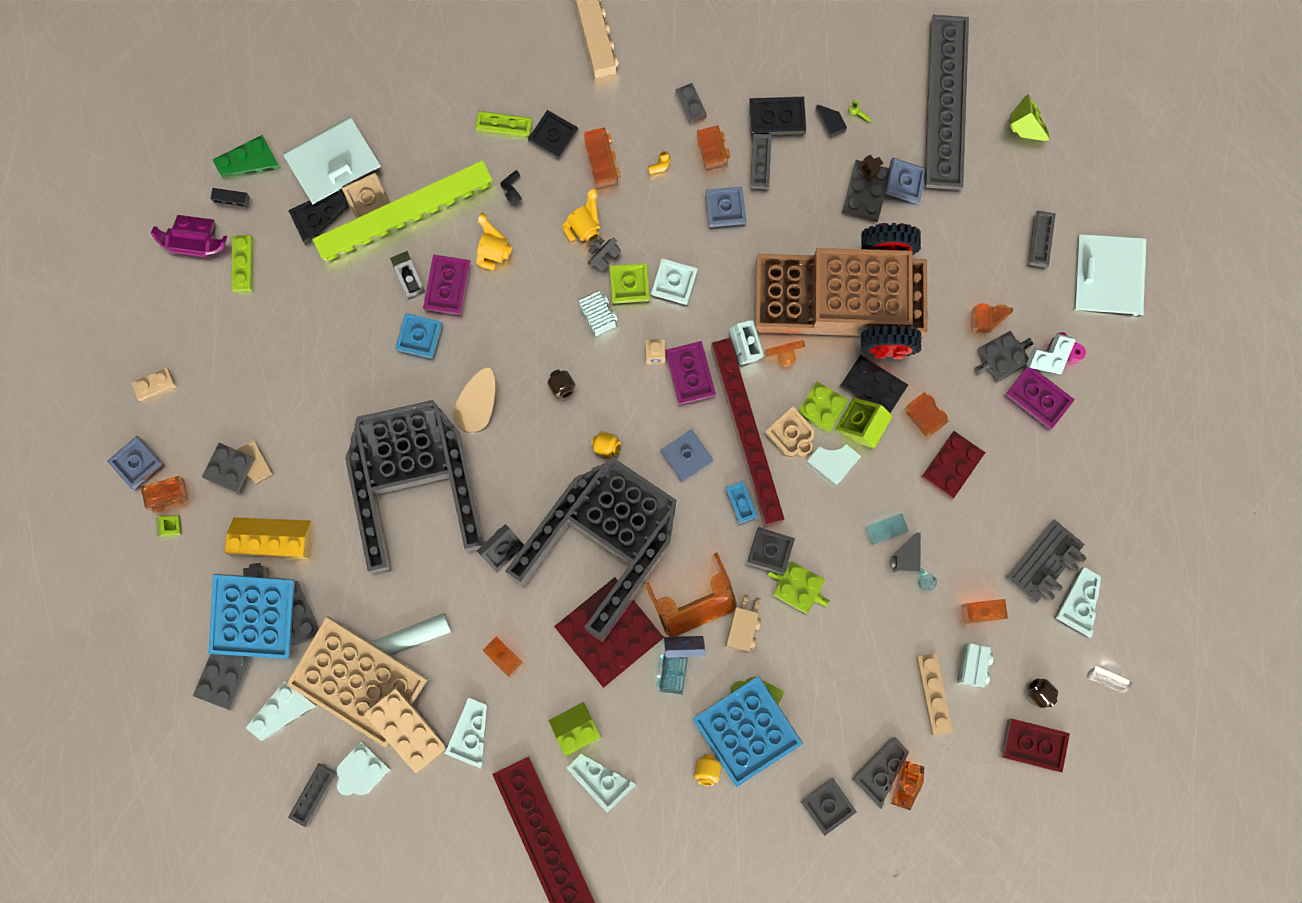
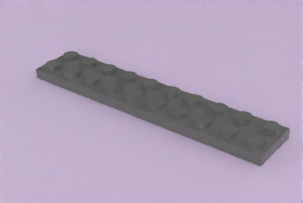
M935 14L932 16L926 188L963 189L969 17Z

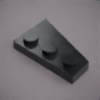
M340 189L313 205L309 200L288 211L302 241L306 244L344 210L348 204Z

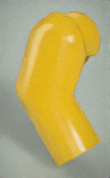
M662 151L659 154L660 158L657 164L648 166L650 175L667 169L671 161L667 151Z

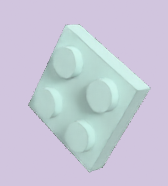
M662 258L651 295L687 305L698 268Z

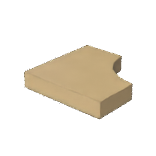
M254 440L237 449L255 458L247 475L254 483H258L273 474Z

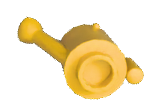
M592 189L587 193V205L573 211L562 225L563 232L570 241L576 239V236L570 229L571 227L581 241L586 240L589 242L599 235L598 231L601 226L599 225L596 205L597 189Z
M481 213L479 223L482 225L484 233L478 245L476 262L480 267L493 271L495 263L485 261L484 258L503 263L504 259H509L512 245H509V239H506L488 221L487 216Z

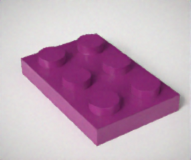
M433 254L423 305L424 310L461 315L471 265L470 260Z
M702 341L665 350L679 405L716 396Z
M1028 366L1005 394L1050 430L1075 400L1036 369Z

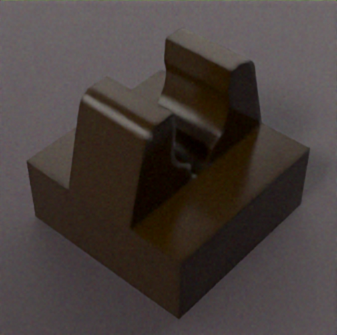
M870 154L863 159L858 168L866 179L871 181L880 172V165L883 164V161L880 157L874 159Z

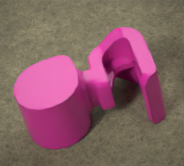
M1064 332L1058 333L1067 336V334ZM1054 337L1051 339L1047 351L1050 350ZM1077 342L1074 343L1067 361L1069 363H1077L1082 360L1086 355L1084 346Z

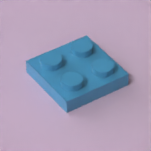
M405 313L395 347L396 351L433 359L443 323Z

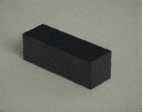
M212 188L210 199L213 203L248 208L250 196L246 192Z

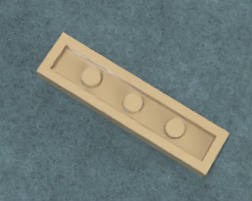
M937 653L917 656L932 735L953 732Z

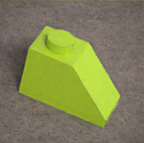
M1029 94L1022 99L1010 114V127L1014 133L1017 132L1022 138L1048 141L1050 137L1047 125L1043 123L1040 110Z

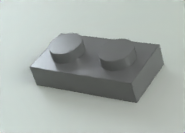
M693 83L676 89V95L689 123L707 117V113Z

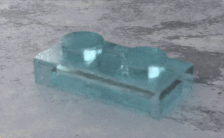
M902 513L865 527L872 545L909 532Z

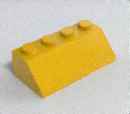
M233 517L226 533L224 553L229 556L308 559L312 521Z

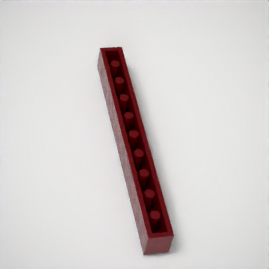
M727 338L712 342L711 352L763 526L765 528L783 523L785 520L731 339Z

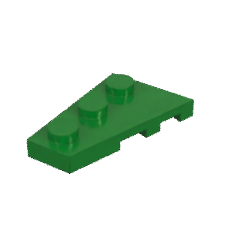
M263 135L212 159L222 177L240 175L255 170L257 172L264 171L263 169L280 168Z

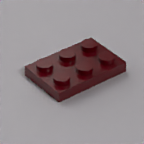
M953 431L921 478L951 499H954L986 452Z
M1011 718L1009 720L1002 758L1063 773L1070 733Z

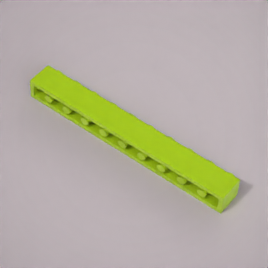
M482 160L312 240L322 260L327 258L329 262L337 258V253L344 251L346 254L354 250V245L361 243L363 246L372 242L371 238L376 235L380 238L389 234L388 230L393 227L397 230L406 226L405 222L410 219L415 222L423 218L422 214L427 211L432 214L440 210V205L446 203L449 206L456 203V198L463 196V198L469 197L474 194L473 190L477 188L480 191L490 187L489 183L493 180Z

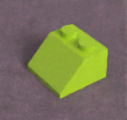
M853 398L835 430L861 445L875 449L893 416L881 404Z
M584 702L548 720L565 757L602 738Z

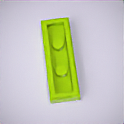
M478 111L475 129L478 131L529 137L531 135L533 119Z

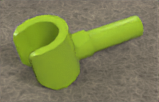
M853 100L852 104L856 108L849 106V113L852 115L858 114L870 122L872 118L859 109L858 101Z

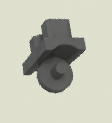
M601 237L598 241L594 239L589 241L592 247L588 252L593 254L597 251L587 262L590 266H595L603 271L610 264L603 256L608 253L614 259L619 255L621 250L616 244L617 240L614 237L609 239L603 246L601 244L604 242V239Z

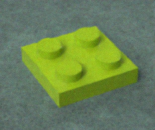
M647 263L610 266L612 304L650 301Z
M816 381L798 412L806 420L830 433L849 399Z

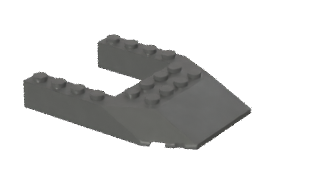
M433 400L358 416L345 460L367 571L374 574L391 570L376 495L450 478L464 549L467 552L478 550L485 540L461 435Z
M611 458L605 461L604 464L592 468L591 471L583 475L580 474L572 480L505 572L508 577L524 587L569 525L629 565L584 627L586 632L603 643L647 582L669 546L677 500L615 458Z

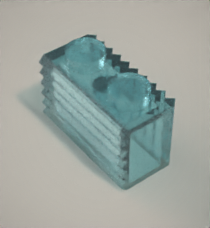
M665 652L664 656H660L659 668H662L661 676L657 675L656 687L659 688V692L683 695L688 657L666 658Z

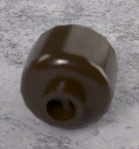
M553 371L547 382L553 395L557 398L565 399L574 393L576 384L568 371Z
M1037 678L1028 686L1029 698L1040 708L1052 707L1056 704L1058 690L1047 679Z

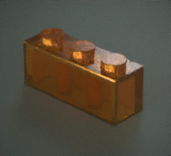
M605 127L583 132L596 189L599 190L618 185V178H621L619 167L614 165L616 155L615 151L610 149V144H612L610 133H606Z

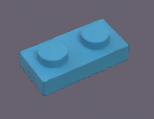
M744 481L725 488L739 524L758 517Z

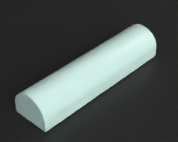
M443 613L374 640L371 643L386 653L394 655L452 631L446 615Z

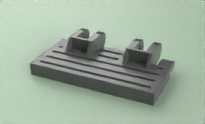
M1054 519L1005 579L1036 603L1042 598L1036 590L1048 599L1053 600L1055 595L1042 584L1046 581L1055 590L1061 591L1063 587L1056 579L1066 567L1060 560L1072 570L1077 571L1079 566L1067 554L1070 552L1079 561L1084 562L1087 558L1080 550L1085 544Z

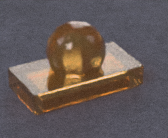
M799 340L765 349L766 357L778 354L779 363L782 366L790 367L796 361V353L793 350L805 347L804 340Z

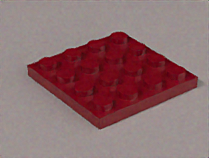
M615 577L554 626L603 688L664 639V636L634 600L603 643L586 632L584 627L618 580Z

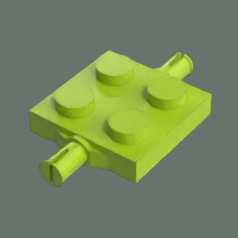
M793 561L789 563L784 575L771 571L768 576L778 580L777 588L772 596L805 614H808L815 602L827 607L830 601L820 595L825 579Z

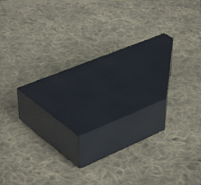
M816 105L815 109L829 137L846 131L847 126L840 112Z

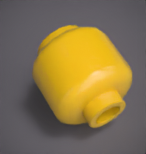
M601 431L597 436L593 437L591 446H593V451L596 455L610 459L614 455H618L621 449V441H619L617 435Z
M706 754L703 758L696 760L694 777L698 780L699 784L713 786L714 783L719 781L721 763L715 759V756Z

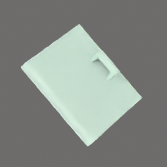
M351 117L283 153L286 162H288L312 205L381 167Z
M1079 234L1075 310L1128 313L1134 316L1138 314L1144 315L1146 239Z

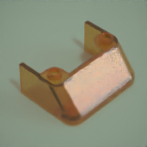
M717 552L712 557L719 572L710 581L713 593L677 608L674 600L669 597L656 600L649 582L645 583L647 593L666 635L677 637L735 610L737 601L729 577Z

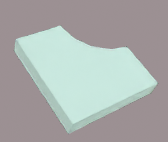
M847 444L841 449L834 451L826 450L819 446L807 462L837 486L861 455Z

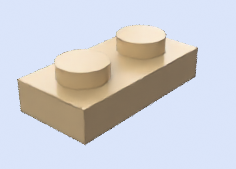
M168 368L131 382L139 401L176 386Z

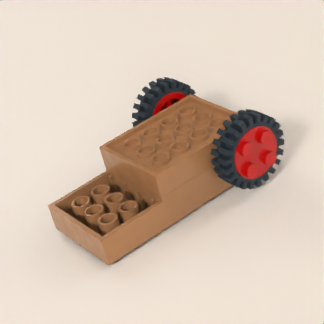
M879 223L875 227L869 226V228H865L862 231L861 249L816 248L814 255L757 254L755 263L754 319L757 333L861 336V352H864L865 355L868 354V356L874 355V358L878 359L886 357L904 359L905 356L919 353L921 351V338L927 333V259L912 258V255L921 250L920 229L904 223L897 225L896 223H892V225Z

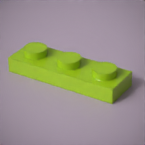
M251 235L232 236L231 289L233 292L252 291L253 237Z

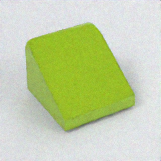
M165 515L156 518L157 537L181 534L179 515Z

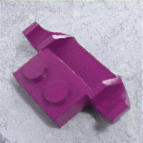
M177 215L173 227L168 228L167 232L159 230L157 226H153L151 231L155 241L163 248L168 249L170 253L207 257L209 254L221 251L227 241V236H223L222 239L213 238L212 232L216 225L214 219Z

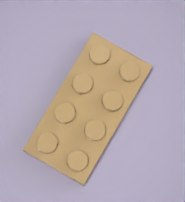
M397 687L393 688L364 712V715L414 773L418 772L447 748L446 744Z

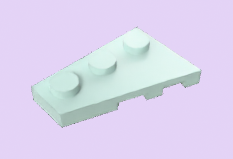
M1082 567L1056 616V619L1090 638L1093 636L1092 628L1096 616L1095 608L1099 596L1101 576Z
M284 681L247 725L246 729L259 740H264L316 705L287 686L288 681Z
M468 697L444 754L482 769L486 704Z
M580 754L566 768L606 813L636 785L583 754Z

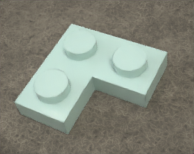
M1056 333L1050 350L1033 348L1026 365L1030 368L1062 374L1076 339Z

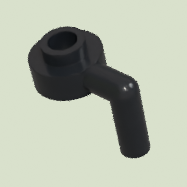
M517 170L500 183V186L506 191L505 197L510 203L514 202L515 204L519 203L522 197L509 184L521 176Z

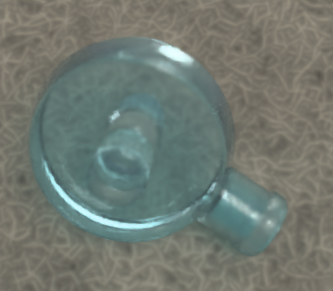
M921 568L918 580L919 587L924 591H932L937 585V579L933 574L925 573L924 569Z

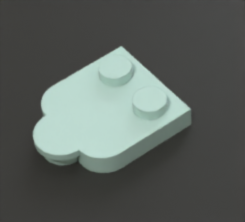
M361 741L337 767V775L339 777L337 790L345 796L353 793L358 795L367 794L390 768Z

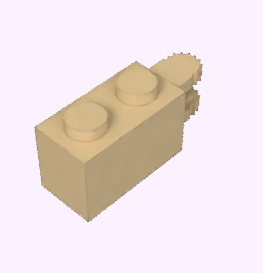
M744 594L741 608L736 607L734 610L725 647L750 652V648L754 649L757 639L753 637L755 629L759 630L761 619L758 618L759 613H757L761 598L756 597L754 600L753 611L745 610L749 601V595Z

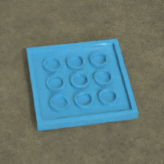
M213 574L208 654L289 659L295 579Z
M759 675L692 719L736 787L803 744Z

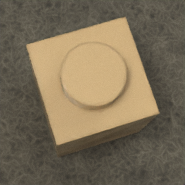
M646 339V364L665 363V339Z

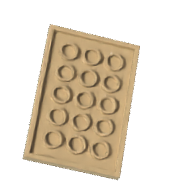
M328 616L323 621L286 685L386 748L389 745L388 741L364 715V712L395 687L413 705L428 678Z

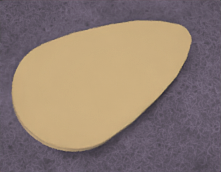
M486 367L475 374L467 383L454 405V420L461 429L467 432L480 431L490 421L496 392V381L492 368Z

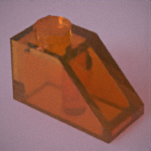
M497 636L483 649L484 653L510 678L524 664Z

